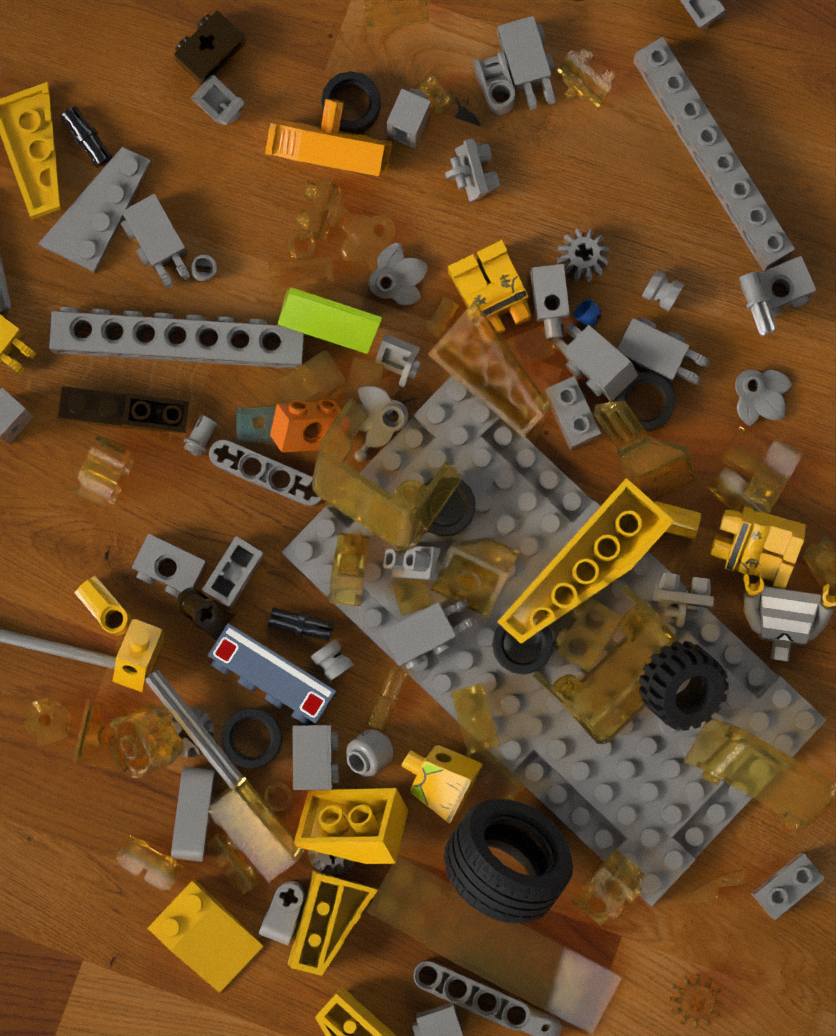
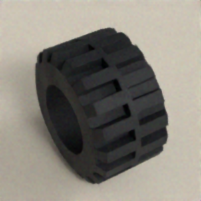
M679 641L672 642L671 647L665 645L660 648V653L656 654L654 652L650 657L652 659L649 664L645 663L642 669L645 671L644 675H641L639 678V683L642 685L639 688V694L643 697V703L666 725L675 730L680 728L682 731H688L691 726L696 729L701 727L702 722L708 723L711 721V716L715 712L718 714L721 710V702L726 701L727 695L724 691L729 689V683L725 680L728 676L726 671L722 669L723 666L699 645H694L689 641H684L683 644ZM690 678V681L687 684V686L682 691L677 693L679 687L683 684V682Z

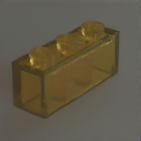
M242 777L219 794L207 809L213 821L225 830L231 837L233 845L247 856L252 862L254 870L258 874L263 875L268 883L297 863L305 850L295 846L294 835L245 777Z

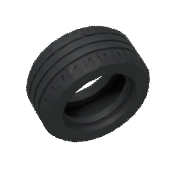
M492 799L475 804L460 821L445 847L444 861L446 871L454 889L472 908L500 922L515 924L540 919L557 901L569 884L573 874L570 847L560 830L544 814L514 800ZM489 847L500 849L514 857L525 868L528 875L518 873L504 865L492 854Z

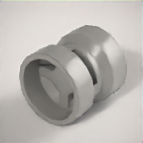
M657 269L644 290L642 297L648 301L661 300L659 302L660 307L669 312L684 284L677 280L668 283L669 279L666 278V274Z
M336 639L311 656L314 663L321 666L324 670L323 676L328 683L334 681L354 666L349 657H344L341 652L342 647Z

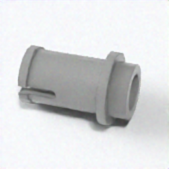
M200 415L189 438L184 439L185 445L183 449L197 457H200L202 453H206L205 446L218 424L212 419Z

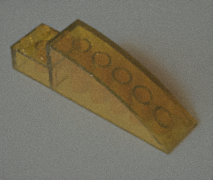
M399 854L396 864H392L367 910V913L422 942L423 946L591 1034H593L623 978L525 923L511 924L500 922L483 915L461 898L452 886V883Z

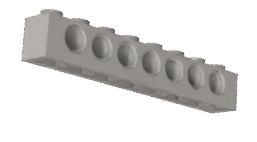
M661 37L636 52L633 60L634 65L762 270L766 271L788 258L795 250L794 246L664 38Z
M61 307L60 312L52 311L49 349L52 353L303 369L305 334L283 326L267 325V320L249 319L247 324L236 323V319L231 317H217V322L205 321V317L200 315H186V320L173 319V314L155 313L154 318L142 317V313L137 311H123V316L111 315V311L105 309H92V314L79 313L80 309L74 307ZM82 324H89L92 326L90 336L84 339L78 338L76 336L78 327ZM114 326L122 327L124 332L120 339L115 341L108 339L107 334L110 328ZM145 328H151L155 330L153 340L147 343L139 341V333ZM176 330H183L186 332L185 341L178 345L171 343V334ZM214 332L218 335L216 344L210 347L201 344V338L205 333ZM238 334H245L250 339L248 345L241 349L232 345L234 337ZM269 336L280 338L281 344L276 350L270 351L264 348V341Z

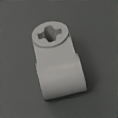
M503 50L499 51L496 56L480 61L477 58L473 59L475 74L480 87H482L489 110L497 115L509 113L514 107L515 89ZM497 92H504L509 96V99L499 103L493 99V95Z
M287 881L278 887L262 922L259 935L289 946L305 900V891L301 884L296 881ZM291 888L295 890L294 896L298 898V901L293 900L291 904L285 903L286 897L282 895V892L286 893Z

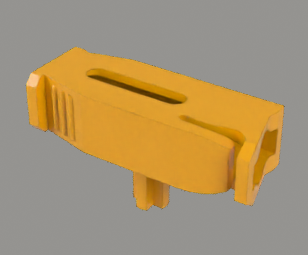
M325 99L321 127L274 119L270 123L265 154L380 176V174L388 170L392 141L373 139L366 135L339 130L344 102L336 99Z

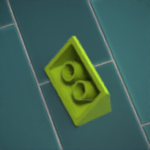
M290 287L286 291L277 325L368 354L382 317Z

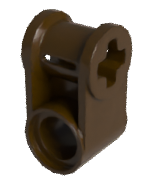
M193 587L183 590L177 598V610L216 641L226 625L230 624L235 617V614Z

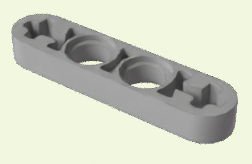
M219 440L213 443L210 448L209 457L213 465L232 475L304 506H316L324 498L323 485L312 476L227 440ZM225 446L229 447V454L237 458L238 452L245 453L239 460L238 470L232 469L235 462L225 459L223 463L218 462L219 457L215 454L217 449L223 450ZM254 458L261 463V471L255 476L247 475L244 472V463L248 459ZM278 471H285L290 475V483L285 488H277L272 482L273 475ZM298 476L302 478L299 485L309 488L311 484H315V490L319 495L317 497L312 496L310 500H306L303 491L296 489L295 495L289 492L294 488L296 477Z

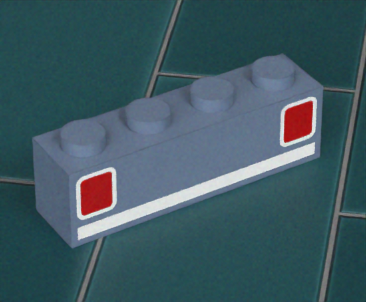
M230 624L226 625L207 655L214 659L211 666L225 675L230 670L241 676L238 683L253 692L256 687L268 693L265 700L280 709L283 704L292 708L294 712L291 716L307 726L310 721L318 723L337 693L331 687Z

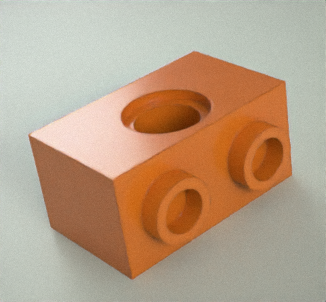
M328 399L311 402L294 400L287 403H277L270 436L281 452L339 450L347 417L335 401Z

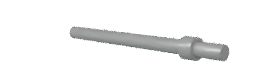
M0 629V642L111 669L115 668V656ZM131 666L125 667L127 670L131 672H137V670Z

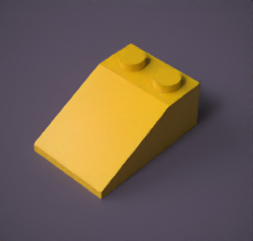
M397 788L308 790L294 844L299 848L364 864H396L409 810Z
M196 880L191 881L147 928L170 951L219 993L264 946Z

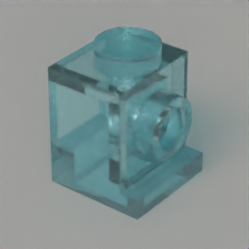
M236 407L238 442L274 441L270 436L275 415V407ZM256 418H263L265 420L262 428L258 429L253 426V421Z

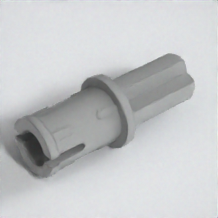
M754 271L741 276L739 280L748 301L746 307L752 311L759 334L768 335L775 332L777 325L769 305L771 298L765 294L759 272Z

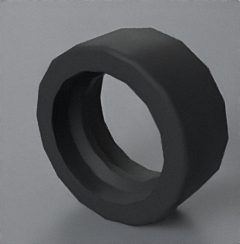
M352 71L339 73L330 79L323 89L322 109L324 111L325 99L332 100L337 91L342 87L349 85L360 87L369 97V109L358 120L348 121L341 118L339 130L362 133L372 127L379 117L381 100L378 88L372 79L362 73Z
M651 371L637 372L638 376L615 398V412L620 421L630 430L640 433L653 432L663 427L671 418L676 405L675 392L669 381L660 374ZM639 384L653 385L663 396L664 405L662 411L651 420L637 419L630 414L627 408L626 399L628 393Z
M438 475L429 479L419 489L416 497V515L420 524L428 532L440 537L454 536L463 532L471 524L475 514V497L471 488L462 479L452 475ZM441 487H449L456 490L464 501L462 516L452 524H439L427 512L429 495Z
M501 625L498 626L494 633L492 643L494 656L500 665L511 673L524 675L536 672L547 663L552 655L554 641L548 626L538 632L542 641L540 653L535 659L526 663L514 661L505 652L504 639L508 632Z
M255 708L239 710L230 716L223 727L221 736L223 750L228 758L240 767L251 769L266 766L273 761L281 750L283 739L281 727L276 719L264 710ZM250 719L259 720L264 723L271 735L270 746L266 752L257 757L242 755L234 746L233 741L234 731L237 726Z

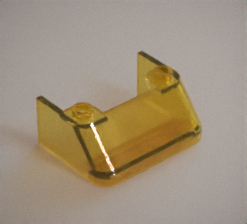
M349 399L320 441L312 479V489L322 500L401 551L410 550L418 544L463 477L451 463L445 461L428 487L419 481L407 480L402 482L393 495L345 465L344 462L352 450L351 441L368 418L367 414L356 402Z
M626 585L621 590L633 604V607L625 612L620 623V630L625 637L581 681L575 675L567 674L558 678L552 685L538 671L533 675L552 699L597 744L610 742L646 707L642 701L643 697L639 694V688L642 686L639 683V678L645 673L642 669L645 663L649 664L652 659L650 657L654 652L658 654L661 652V647L665 645L671 647L672 642L678 641L658 613Z
M713 718L708 723L704 722L683 761L690 766L702 770L701 777L718 786L720 781L727 783L778 812L783 817L780 822L795 831H798L800 827L807 829L836 800V783L751 733Z

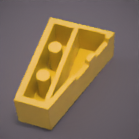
M312 871L287 963L290 968L322 976L378 889L366 884Z
M342 986L315 1017L325 1036H396Z

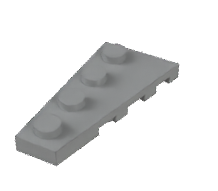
M122 147L38 245L96 273L124 218L121 211L129 208L151 165V161Z

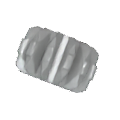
M575 229V239L566 234L564 241L567 245H559L557 249L559 253L564 254L557 259V263L568 264L564 268L565 275L570 274L572 270L575 271L574 281L576 282L579 281L581 273H584L587 282L592 281L591 271L601 276L603 270L600 265L608 266L610 261L607 257L602 256L609 253V246L599 247L604 237L600 235L595 240L591 239L593 235L592 229H588L586 237H582L580 229ZM580 249H584L586 254H591L585 262H583L582 257H576Z

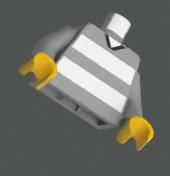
M745 574L743 577L746 588L744 614L752 631L758 633L759 639L773 641L771 660L789 662L791 644L806 645L807 641L815 640L829 623L836 606V595L830 596L828 594L830 584H826L823 587V599L821 600V595L765 587L761 574H759L758 582L754 584L749 583L748 574Z

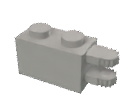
M534 16L499 25L497 27V36L501 50H503L508 63L515 92L524 91L528 107L532 110L537 108V100L532 87L542 85L544 97L548 104L556 103L550 82L551 72L555 71L551 54H545L542 43L546 42V37L542 24L536 25Z
M155 194L121 211L126 219L121 222V225L128 238L136 237L141 246L136 249V252L144 266L151 264L153 270H157L167 289L172 287L173 284L171 277L163 268L165 265L174 261L180 276L184 280L190 277L180 258L187 254L186 249Z
M640 317L639 320L632 318L617 350L628 358L633 366L643 371L660 374L670 384L674 376H678L698 385L701 380L700 376L680 367L683 358L700 367H707L710 361L706 357L688 349L690 345L685 344V338L671 331L665 334L657 330V325L648 319Z
M570 322L565 329L575 339L569 345L561 338L551 340L552 344L566 357L568 361L565 364L566 368L576 378L582 375L588 380L586 385L598 397L603 394L612 401L638 376L631 361L590 325L581 331Z
M465 599L444 610H442L439 602L383 630L381 633L398 666L406 665L407 669H410L425 661L422 655L432 650L437 655L453 646L451 640L455 639L457 634L477 624L478 622L475 617H469L452 628L447 619L448 616L464 610L468 606Z

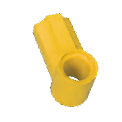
M96 575L87 579L74 592L76 596L99 621L105 631L116 636L127 633L132 621L130 613L123 608ZM121 612L123 615L121 626L110 628L108 620L111 614Z

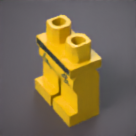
M502 240L478 251L477 260L472 254L448 266V274L477 327L482 326L490 339L505 331L499 317L510 312L516 325L531 319L530 309L527 304L529 296L508 256L507 249ZM479 265H480V267L482 268V270H483V272H484V274H485V276H486V278H487V280H488V282H489L488 284H487V282H486V280H485V278H484V276H483V274H482V272H481V270H480V268H479Z
M744 506L742 513L725 509L719 529L733 533L734 536L732 539L716 535L710 554L726 560L725 569L731 571L735 569L743 574L758 577L761 574L762 578L773 581L774 587L785 589L804 542L806 524L764 512L753 511V508Z

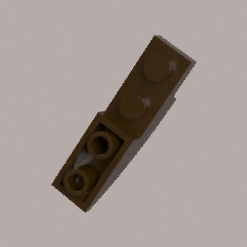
M62 386L57 419L126 429L186 433L189 401Z

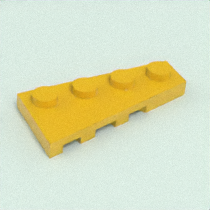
M48 82L0 99V136L32 220L61 210L50 90Z

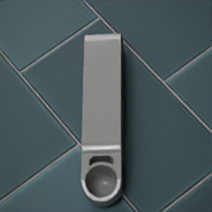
M422 960L414 969V981L422 990L512 1030H522L533 1036H560L562 1023L552 1014L434 960ZM425 966H431L437 971L436 980L429 984L422 982L419 978V971ZM456 979L462 980L467 986L466 992L459 997L451 995L448 991V985ZM483 993L493 994L496 998L494 1007L489 1010L480 1008L477 1003L479 996ZM513 1006H520L525 1010V1017L519 1023H513L507 1018V1012ZM544 1024L550 1026L547 1031L541 1030Z

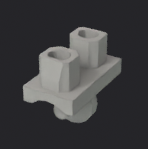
M473 138L463 141V145L455 148L457 157L450 159L453 169L445 172L446 180H456L458 189H466L469 202L478 201L484 195L496 190L500 186L498 175L495 171L483 173L481 164L488 163L491 160L492 153L489 144H475Z
M396 545L395 550L386 549L383 567L391 569L392 577L437 580V573L441 568V563L438 560L441 548Z
M663 573L659 587L654 591L653 601L678 604V608L666 606L665 616L677 617V627L684 626L685 618L697 620L698 610L686 609L687 605L704 608L713 607L714 597L710 596V579L692 577L690 593L678 592L680 575Z

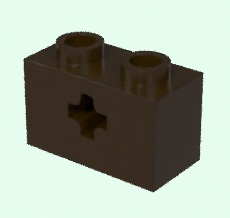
M218 10L212 16L210 14L204 16L197 25L198 30L190 38L188 36L184 37L175 47L176 52L174 56L176 62L200 85L210 75L215 76L246 44L245 36ZM213 43L214 49L206 48L203 50L202 44L211 45Z

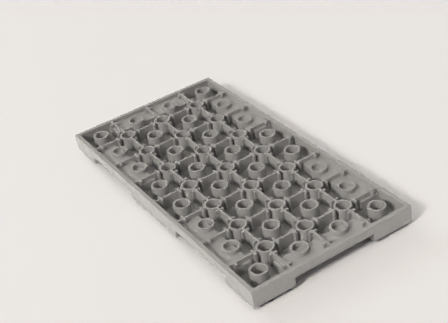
M456 370L393 439L281 553L395 662L396 660L381 633L383 630L439 602L442 610L465 599L468 606L464 610L447 617L451 627H455L469 617H475L478 623L457 634L456 638L451 640L453 644L451 648L437 655L432 650L422 655L425 660L424 662L410 669H407L406 665L401 666V668L650 906H653L709 843L827 720L781 676L773 672L707 608L687 605L686 609L698 610L697 620L685 618L683 627L676 626L677 617L665 616L666 606L678 608V604L653 601L654 591L659 587L662 574L671 572L649 551L630 571L548 625L552 632L554 645L552 655L543 667L536 672L524 675L511 673L503 668L495 658L492 647L494 633L499 626L497 621L601 506L595 500H591ZM438 475H452L462 479L471 488L475 497V514L471 524L463 532L454 536L440 537L428 532L420 524L416 515V497L419 489L429 479ZM441 487L429 495L427 512L435 522L442 525L452 524L463 514L464 501L456 490L449 487ZM396 545L441 548V553L438 557L441 568L438 570L437 580L392 577V570L383 567L386 549L395 550ZM679 582L678 592L690 593L687 587ZM509 633L505 636V652L516 662H530L541 651L542 641L539 633H536L523 643H519ZM676 641L682 644L684 641H689L703 648L723 666L722 669L726 671L728 676L725 680L729 683V689L724 691L727 695L726 701L721 702V710L718 714L715 712L711 716V721L708 723L702 722L701 727L696 729L691 726L688 731H682L680 728L675 730L666 725L643 703V697L639 694V688L642 686L639 683V678L645 673L642 670L645 663L649 664L652 660L650 658L654 652L656 654L660 653L661 647L665 645L671 647L672 642ZM690 678L683 682V684L679 687L677 693L682 691L687 686V684L690 681Z

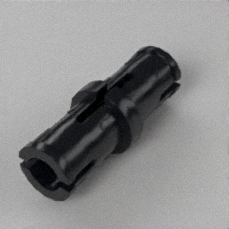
M73 106L72 109L69 108L60 116L76 138L74 141L77 146L83 148L96 168L105 165L112 159L113 156L97 136L98 131L95 127L89 125L77 106Z
M272 607L268 627L295 632V636L302 637V634L330 642L332 635L330 631H333L334 622L309 617L306 612L302 611L300 614Z

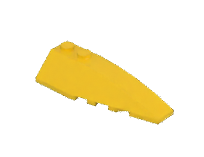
M626 478L497 623L519 643H523L630 571L672 525L674 520Z

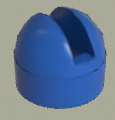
M586 299L578 305L573 316L584 326H594L597 324L596 318H601V309L592 299Z

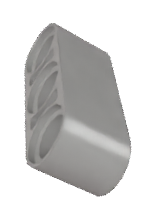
M183 766L171 849V858L204 862L215 784V770Z

